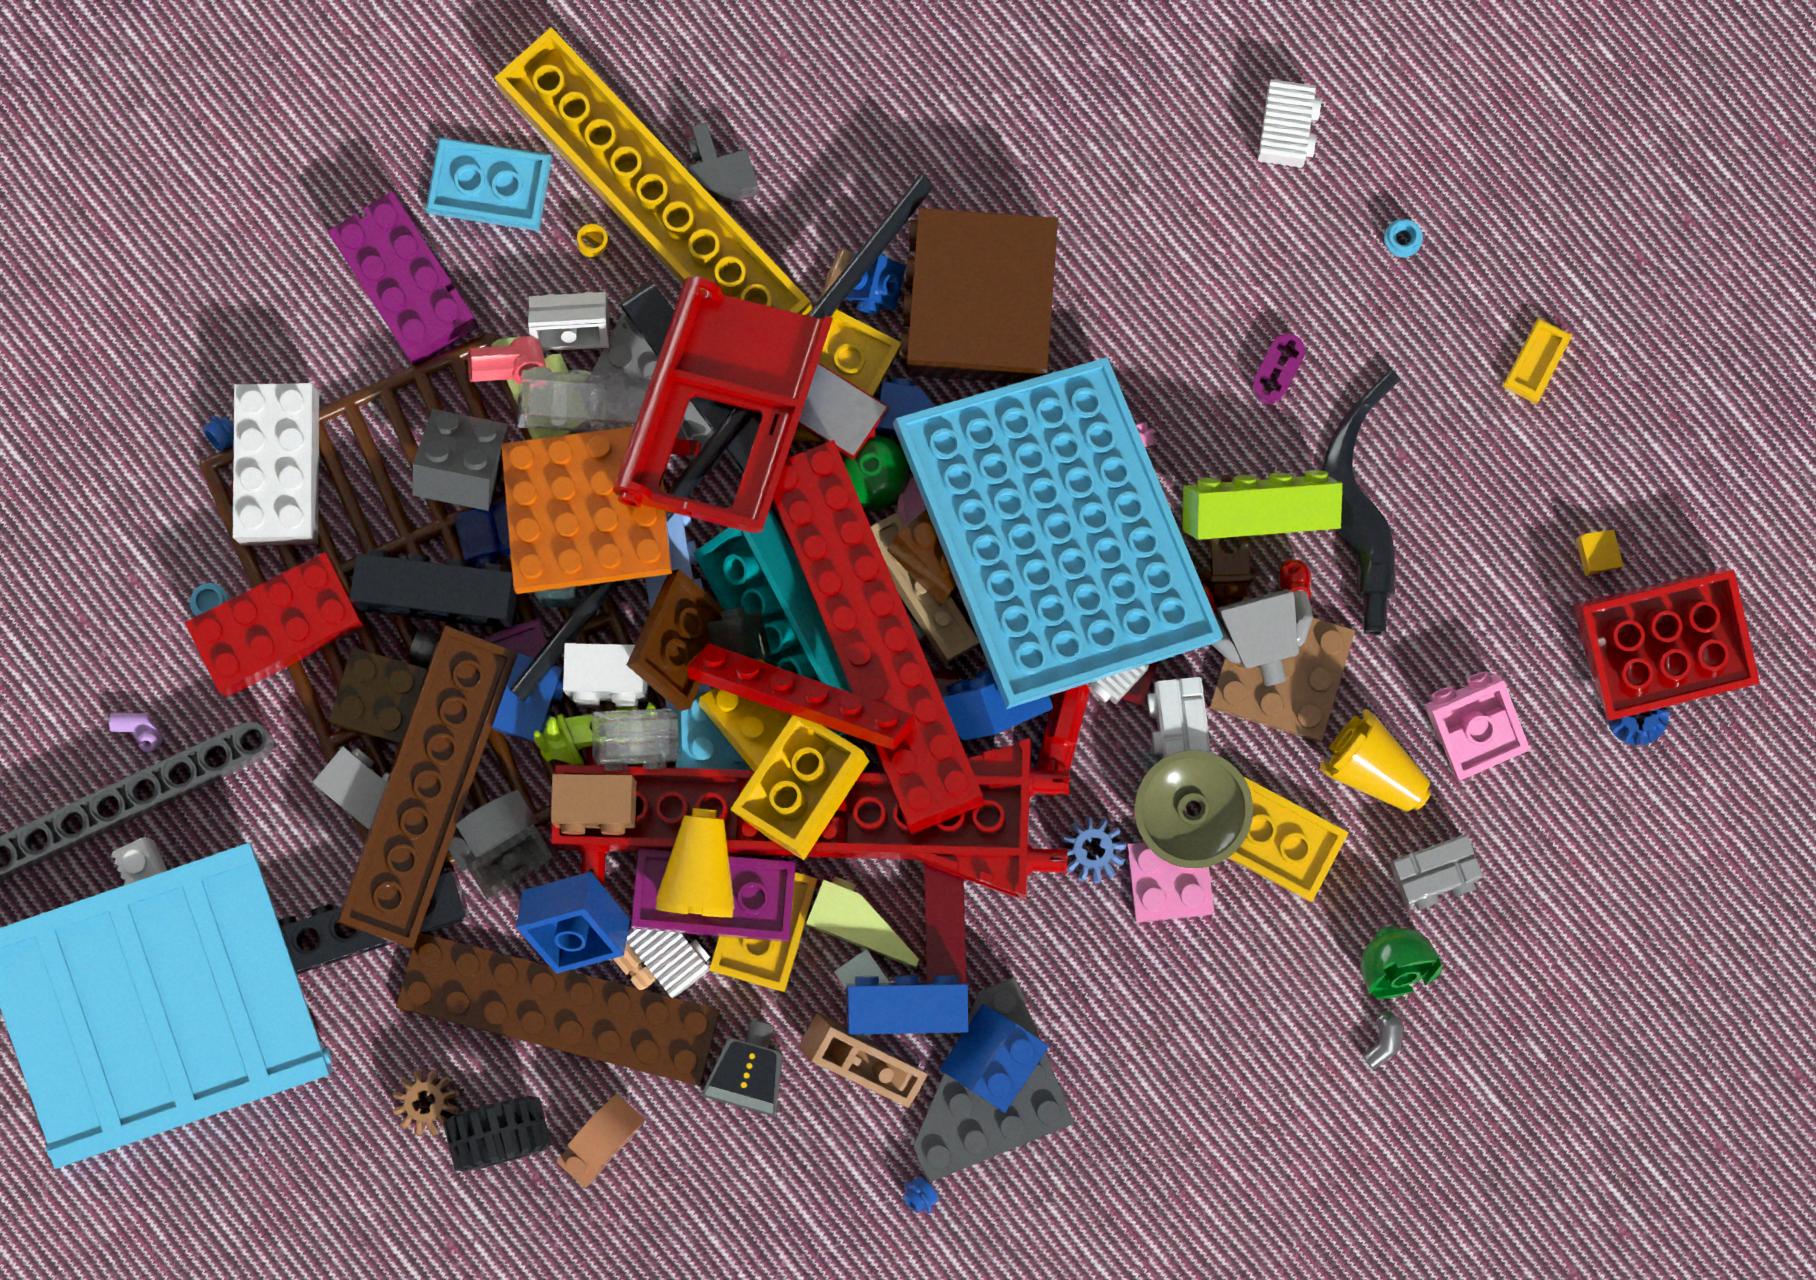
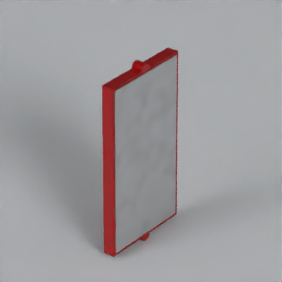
M818 362L798 425L826 443L835 440L838 450L855 460L868 439L875 437V429L889 410V406Z

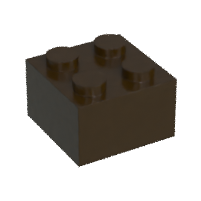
M352 647L328 722L336 728L400 746L427 669Z

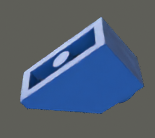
M893 378L892 383L883 381L880 401L889 406V410L875 429L876 434L898 437L893 426L896 418L935 406L922 388L914 387L915 382L911 380Z

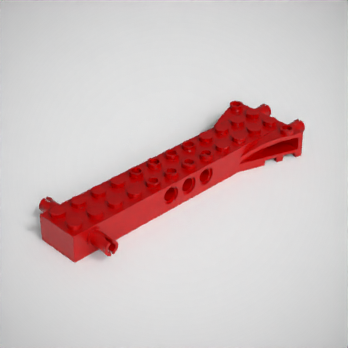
M600 730V734H607L611 732L608 730ZM1031 738L1018 741V744L998 750L992 749L982 752L983 754L968 758V761L983 794L984 805L911 835L886 774L861 773L807 857L918 860L947 873L1027 902L1028 876H1031V872H1059L1067 874L1068 848H1032V844H1029L1030 797H1034V793L1069 795L1070 770H1034V766H1031ZM611 743L588 746L586 765H555V774L632 775L637 781L635 828H625V834L606 835L601 833V828H585V834L580 835L561 833V828H556L552 824V845L557 850H571L582 853L581 874L591 872L604 888L606 854L610 852H638V848L672 851L684 815L692 816L693 808L717 810L716 818L724 819L728 855L796 856L766 837L730 810L755 773L753 770L610 766Z

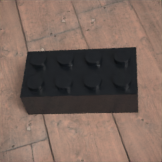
M368 549L367 555L356 553L350 601L361 612L498 629H513L516 623L519 594H516L514 590L513 573L508 572V567L504 565L485 563L484 569L469 567L468 561L448 558L445 564L430 562V557L425 555L407 554L406 559L391 557V552Z

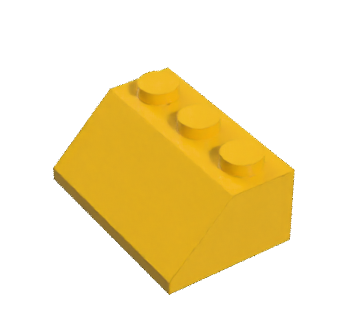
M792 715L730 810L766 837L802 860H805L869 760L862 749L823 725Z

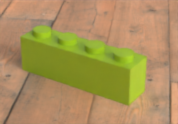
M1322 470L1306 471L1304 477H1293L1289 473H1272L1269 475V479L1257 480L1255 476L1240 475L1235 476L1233 482L1221 483L1220 479L1201 478L1198 479L1195 485H1183L1182 531L1197 540L1341 529L1343 483L1329 477L1328 472Z

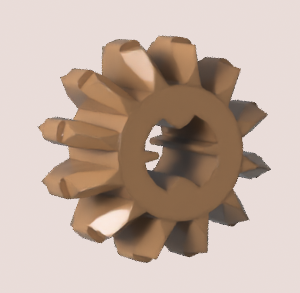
M415 1070L414 1079L416 1084L414 1085L407 1078H402L400 1083L408 1090L407 1093H393L394 1099L404 1101V1105L395 1107L393 1113L394 1115L408 1114L400 1124L402 1128L407 1129L416 1121L414 1134L422 1136L427 1123L430 1134L435 1136L439 1134L437 1121L443 1125L448 1119L445 1116L446 1111L454 1114L459 1113L460 1108L455 1105H448V1100L456 1099L460 1094L457 1090L445 1093L452 1079L445 1077L437 1084V1070H430L427 1081H425L421 1070ZM424 1092H428L427 1096L435 1097L436 1102L430 1105V1112L425 1114V1109H418L417 1102L423 1100L422 1094Z

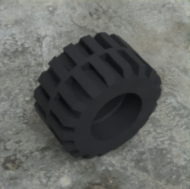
M524 1096L482 1106L453 1115L443 1123L454 1169L457 1171H472L542 1152L551 1145L539 1097Z

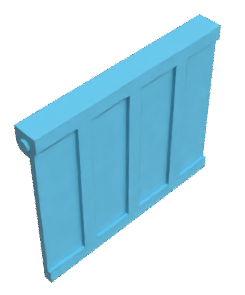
M251 842L0 928V1009L47 1142L46 1151L52 1160L54 1169L328 1076L333 1072L331 1054L329 1049L325 1048L323 1042L319 1041Z

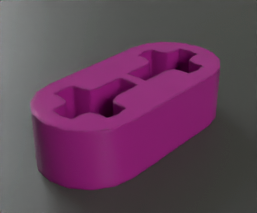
M1290 333L1282 334L1271 344L1252 384V392L1261 403L1275 404L1284 397L1305 355V345L1298 336ZM1287 344H1292L1294 346L1293 353L1298 357H1289L1284 367L1277 364L1282 353L1277 347L1285 348ZM1273 371L1280 374L1275 385L1280 391L1272 390L1269 395L1263 392L1264 385L1259 381H1268Z

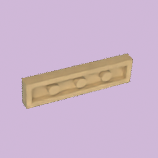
M895 513L872 525L871 529L899 595L943 664H946L975 648L979 640L952 598H949L940 606L887 551L895 536L906 527L898 513Z

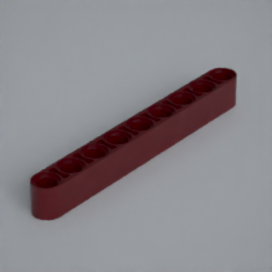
M931 670L941 695L948 693L947 685L959 681V670ZM924 863L927 982H934V975L941 974L958 975V981L966 982L964 879Z

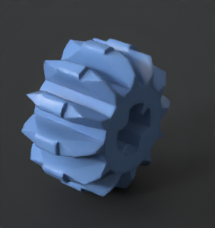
M1086 817V831H1083L1076 822L1070 826L1077 839L1069 835L1062 836L1061 841L1073 847V849H1068V858L1074 857V861L1067 865V872H1073L1078 866L1082 868L1078 876V881L1084 882L1088 871H1092L1094 883L1099 884L1101 882V869L1109 878H1113L1116 874L1109 862L1119 866L1124 864L1125 859L1113 854V852L1125 850L1126 843H1112V840L1121 831L1119 828H1114L1106 834L1104 830L1108 824L1107 819L1103 818L1099 823L1098 829H1093L1092 817ZM1091 840L1100 843L1099 850L1104 852L1103 856L1099 858L1096 855L1094 860L1086 858L1087 851L1082 848L1083 844L1087 843L1090 846Z

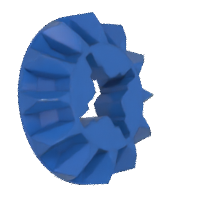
M1668 707L1648 711L1654 712V714L1642 720L1640 730L1639 724L1636 723L1634 717L1627 716L1607 722L1613 734L1621 741L1631 745H1646L1657 740L1667 729L1670 711Z

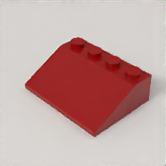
M1717 568L1573 604L1581 642L1607 721L1760 684L1734 569Z

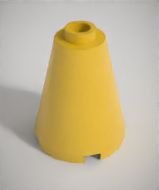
M1367 709L1363 710L1364 718L1361 719L1355 715L1332 741L1328 749L1334 754L1329 762L1324 758L1322 759L1320 771L1329 778L1406 812L1413 808L1419 810L1431 795V791L1428 789L1430 780L1378 717Z
M693 808L692 816L684 815L655 900L656 910L680 914H702V916L733 917L735 907L724 819L716 818L717 810Z

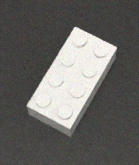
M312 383L234 384L233 538L241 546L318 544V390Z

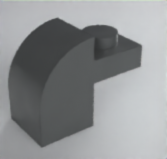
M707 122L692 126L695 138L688 140L694 162L700 160L702 162L690 165L688 168L689 173L719 202H734L759 195L758 184L747 149L717 157Z
M516 790L485 804L456 823V829L448 850L461 871L464 872L473 868L495 849L516 841L535 826L538 821L520 792Z

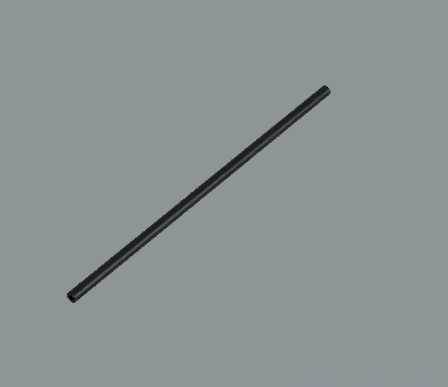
M922 175L916 178L807 316L825 318V316L831 317L934 188V185ZM735 406L666 493L687 498L756 411ZM666 511L667 522L675 513ZM620 581L598 583L591 586L509 689L513 694L524 702L562 656L565 651V643H572Z

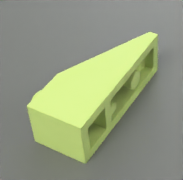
M834 877L832 883L823 880L806 923L808 927L917 969L919 959L864 897L854 892L855 884L838 877Z

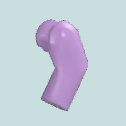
M144 713L110 714L109 727L111 732H131L138 741L139 748L145 752H153L161 745V730L149 715Z

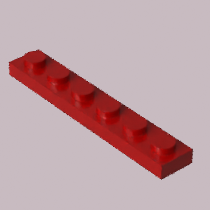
M709 643L687 666L689 679L891 750H895L914 727V714Z

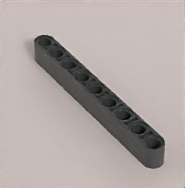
M249 721L242 723L0 836V850L8 847L12 854L10 863L0 868V882L265 759L270 755L274 747L272 734L257 722ZM252 732H260L263 738L262 744L256 750L248 751L245 748L246 737ZM224 748L227 754L226 761L220 767H212L209 762L211 753L215 749ZM181 765H189L191 776L188 781L183 784H176L174 780L175 770ZM152 781L155 785L154 795L149 800L141 801L138 795L140 786L145 782ZM110 798H117L119 801L118 812L113 817L106 818L103 814L104 803ZM80 814L84 822L83 827L78 833L70 834L67 829V823L72 816ZM45 831L48 838L47 844L42 850L35 851L31 844L32 838L37 832Z

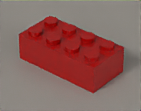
M326 552L185 622L218 692L226 698L366 628L356 606L350 601V594L332 558Z

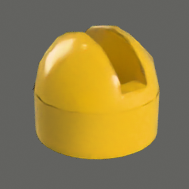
M587 224L578 231L577 247L584 256L589 258L598 257L605 251L608 236L601 226ZM585 238L589 243H591L593 246L597 248L591 247L590 245L585 243L583 239Z

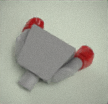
M1288 559L1282 563L1279 571L1280 591L1216 608L1211 590L1202 584L1223 635L1221 640L1211 645L1231 663H1240L1245 669L1259 666L1264 686L1287 681L1282 659L1299 654L1298 647L1305 643L1313 620L1309 601L1311 597V572L1306 563L1298 559Z

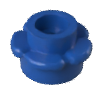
M214 415L211 416L210 422L202 427L209 442L221 452L227 447H234V425L224 416L221 419Z
M917 1177L914 1181L904 1184L906 1193L903 1194V1199L910 1209L915 1213H919L921 1210L927 1214L931 1213V1207L939 1201L933 1187L922 1177Z

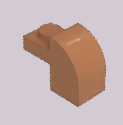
M616 1094L575 1135L567 1145L568 1148L557 1160V1163L586 1189L611 1158L629 1142L646 1119Z

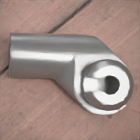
M1391 1011L1382 1012L1377 1017L1376 1024L1380 1029L1379 1042L1362 1054V1057L1372 1070H1375L1401 1049L1404 1025L1401 1018Z

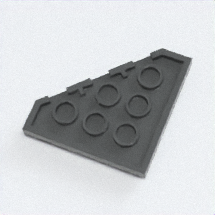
M1015 977L978 992L968 1016V1025L981 1005L985 1004L1040 1039ZM1045 1052L1005 1114L944 1073L913 1147L927 1182L930 1183L1075 1123Z

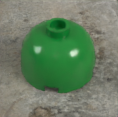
M876 434L874 438L868 439L855 460L840 452L864 512H880L888 509L887 507L894 505L898 501L901 493L904 494L910 482V466L903 449L893 439Z
M1388 926L1379 930L1375 934L1376 938L1365 948L1361 958L1360 968L1368 993L1371 995L1373 992L1374 997L1377 999H1390L1414 992L1410 984L1423 979L1426 986L1440 975L1443 968L1435 948L1425 935L1407 928L1398 929L1396 926Z

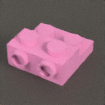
M1489 672L1474 674L1467 679L1468 686L1454 691L1453 687L1440 689L1431 695L1433 701L1424 704L1436 737L1442 743L1453 774L1459 781L1530 750L1506 684L1496 674L1490 675Z

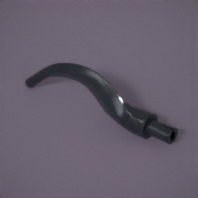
M1391 369L1352 406L1342 419L1329 444L1322 470L1327 471L1329 477L1343 483L1341 529L1338 530L1352 548L1356 557V594L1364 597L1363 633L1367 635L1386 634L1387 598L1395 596V550L1391 529L1385 517L1363 494L1356 483L1353 473V453L1358 432L1366 415L1401 380Z

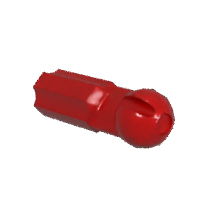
M1084 684L1054 694L1052 701L1053 709L1049 713L1034 770H1070L1090 694L1089 685ZM1045 794V795L1054 796V795H1057V794Z

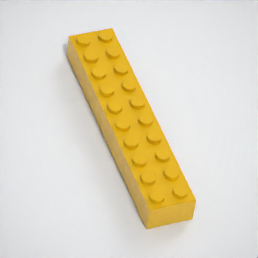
M552 27L494 77L499 91L682 285L687 277H701L720 286L723 295L803 315L810 313L812 310L811 301Z

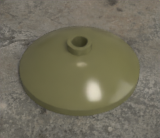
M1186 750L1168 755L1150 768L1142 779L1136 794L1135 820L1142 839L1158 857L1179 867L1204 868L1227 859L1244 842L1252 823L1253 801L1247 782L1234 765L1223 757L1211 752ZM1190 801L1199 802L1201 805L1200 813L1195 816L1189 815L1186 812L1187 803Z

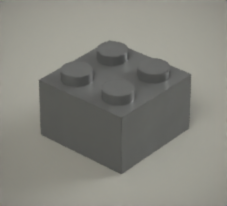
M432 409L413 462L412 496L489 511L503 470L502 444L508 443V424Z

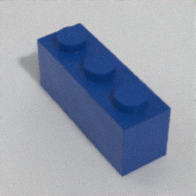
M954 974L934 975V982H919L918 975L895 976V983H879V976H855V983H846V1031L848 1034L968 1032V984L964 981H958V975Z

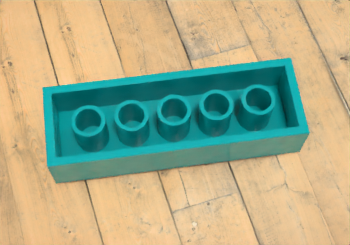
M772 509L769 510L762 532L751 533L728 527L693 553L721 607L731 615L729 623L747 657L758 661L763 659L767 664L851 692L795 553ZM826 727L827 729L831 730L832 732L836 733L837 735L841 736L842 738H845V737H847V736L849 735V734H846V733H843V732L834 730V729H832V728Z

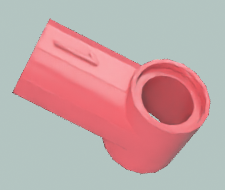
M519 337L513 340L509 346L468 349L467 360L470 382L514 379L518 385L531 388L542 384L547 378L548 372L542 344L534 337Z

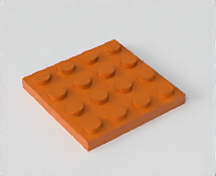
M634 426L502 444L513 585L516 594L672 574L666 511L642 504L639 508L626 506L618 501V495L613 492V487ZM663 479L660 485V490L662 492H664Z

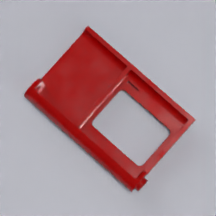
M696 276L687 277L613 487V492L618 495V501L629 507L639 508L641 505L746 532H762L833 317L815 318L723 295L720 286L708 279ZM693 397H702L757 411L762 414V420L734 503L728 508L676 496L660 490V485L688 403Z

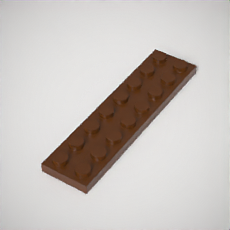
M446 625L442 627L337 918V923L409 949L414 948L456 829L455 824L458 823L515 663L517 652Z
M420 932L410 954L396 1006L398 1009L697 1086L702 1084L721 1011L709 1006L671 998L670 996L646 990H639L635 987L572 971L556 974L549 965Z

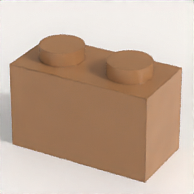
M552 774L551 822L556 828H561V833L585 834V828H601V833L606 835L625 834V828H635L637 781L632 775Z

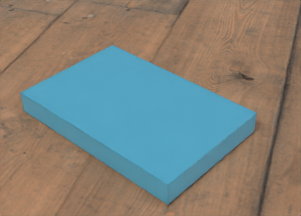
M439 137L425 211L427 214L540 231L552 155Z

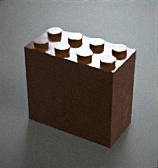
M919 208L918 220L910 219L909 252H915V257L907 258L906 289L913 290L912 295H905L903 309V326L910 327L909 333H902L900 349L901 364H907L908 376L1019 383L1047 375L1058 228L1057 217Z

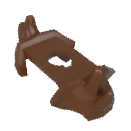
M1228 474L1221 479V483L1233 482ZM1239 536L1241 542L1240 549L1233 554L1222 551L1219 546V538L1210 539L1211 572L1206 567L1198 568L1196 572L1199 579H1202L1211 590L1216 604L1226 606L1242 601L1243 597L1247 596L1252 580L1258 576L1257 570L1250 568L1249 536Z

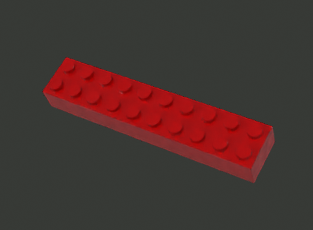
M835 440L787 458L773 502L851 692L914 714V727L895 750L873 743L910 835L984 805L983 794Z

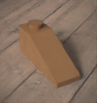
M819 1012L816 1013L798 1045L811 1062L907 1108L911 1106L928 1076L926 1071L862 1034H848L846 1025Z

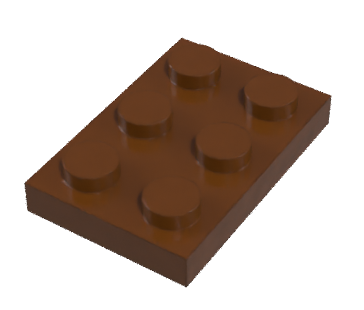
M680 569L673 570L672 574H667L626 665L679 711L690 709L701 682L689 679L687 666L708 643L718 646L731 615Z

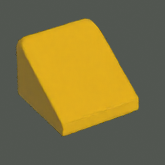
M1614 530L1587 533L1576 538L1585 576L1624 567Z

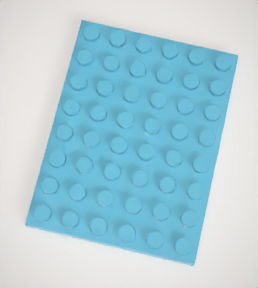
M1108 357L898 417L893 422L894 429L1006 709L1211 645L1223 638Z

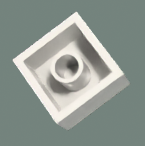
M565 643L563 691L567 697L576 702V706L587 708L599 707L600 701H612L617 708L629 706L638 708L639 702H648L649 684L626 665L635 645Z

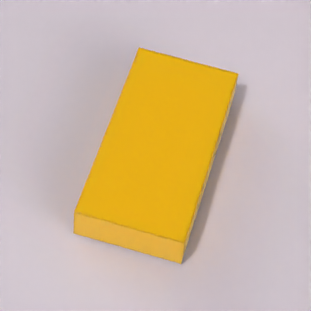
M1538 318L1502 387L1537 404L1572 334Z

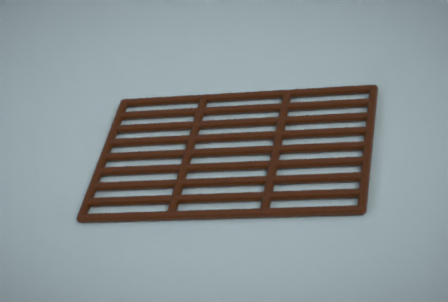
M484 334L319 407V452L364 552L362 554L367 555L368 549H379L391 552V557L406 551V554L424 555L420 544L441 535L451 559L469 562L455 529L477 520L495 563L507 566L508 572H512L511 559L490 514L507 506L505 490L494 494L489 511L465 507L449 515L442 501L424 498L434 522L413 531L359 409L360 406L378 398L381 399L413 471V462L419 447L394 391L415 382L429 415H431L432 409L445 411L429 376L451 367L472 417L491 420L475 383L470 382L468 368L464 360L468 358L469 348L492 347V343L497 340L494 334ZM499 380L524 439L532 440L507 380ZM344 413L399 535L398 538L380 546L377 545L324 425V422ZM231 446L222 452L220 451L202 459L200 469L251 587L254 588L266 582L251 545L241 546L233 538V504L218 472V469L234 462V447ZM501 474L500 479L505 488L504 477ZM318 507V546L321 553L326 552L332 558L349 594H351L352 583L349 576L354 573L356 556L342 562ZM276 545L287 571L301 564L293 545ZM566 588L552 589L550 592L564 621L575 607ZM526 593L519 594L517 613L522 623L537 618ZM611 594L600 607L602 613L592 617L572 642L576 644H591L587 636L609 627L616 644L634 645ZM357 608L366 628L356 632L364 651L383 656L365 612H361ZM391 615L409 654L416 634L409 617ZM436 621L440 631L444 625L456 629L454 623ZM482 627L485 636L500 632L498 628ZM336 643L322 649V652L339 689L346 666ZM301 661L287 667L327 762L329 763L337 754L339 747L360 738L367 756L374 761L372 765L374 772L381 778L386 772L389 774L391 769L378 740L343 729L332 733ZM649 685L648 702L642 703L645 709L649 703H653L658 717L664 711L654 689ZM564 693L561 702L557 701L561 712L566 718L580 716L574 701L570 700ZM600 701L604 712L616 711L617 707H615L614 702ZM668 720L664 730L658 736L665 753L646 762H643L641 755L632 759L627 756L633 744L632 742H618L628 767L670 768L676 765V738L671 732ZM491 728L488 740L511 792L516 790L520 792L538 821L530 830L550 822L551 804L536 810L503 733ZM533 744L552 786V774H555V765H559V763L554 759L547 762L541 754V749L536 744ZM583 747L579 750V753L586 765L587 747ZM477 771L469 790L476 809L490 802ZM351 815L364 844L369 829ZM449 850L442 866L445 869L457 864Z

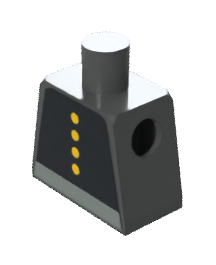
M751 1020L745 1042L728 1038L703 1090L702 1096L776 1117L783 1053L768 1049L774 1026Z

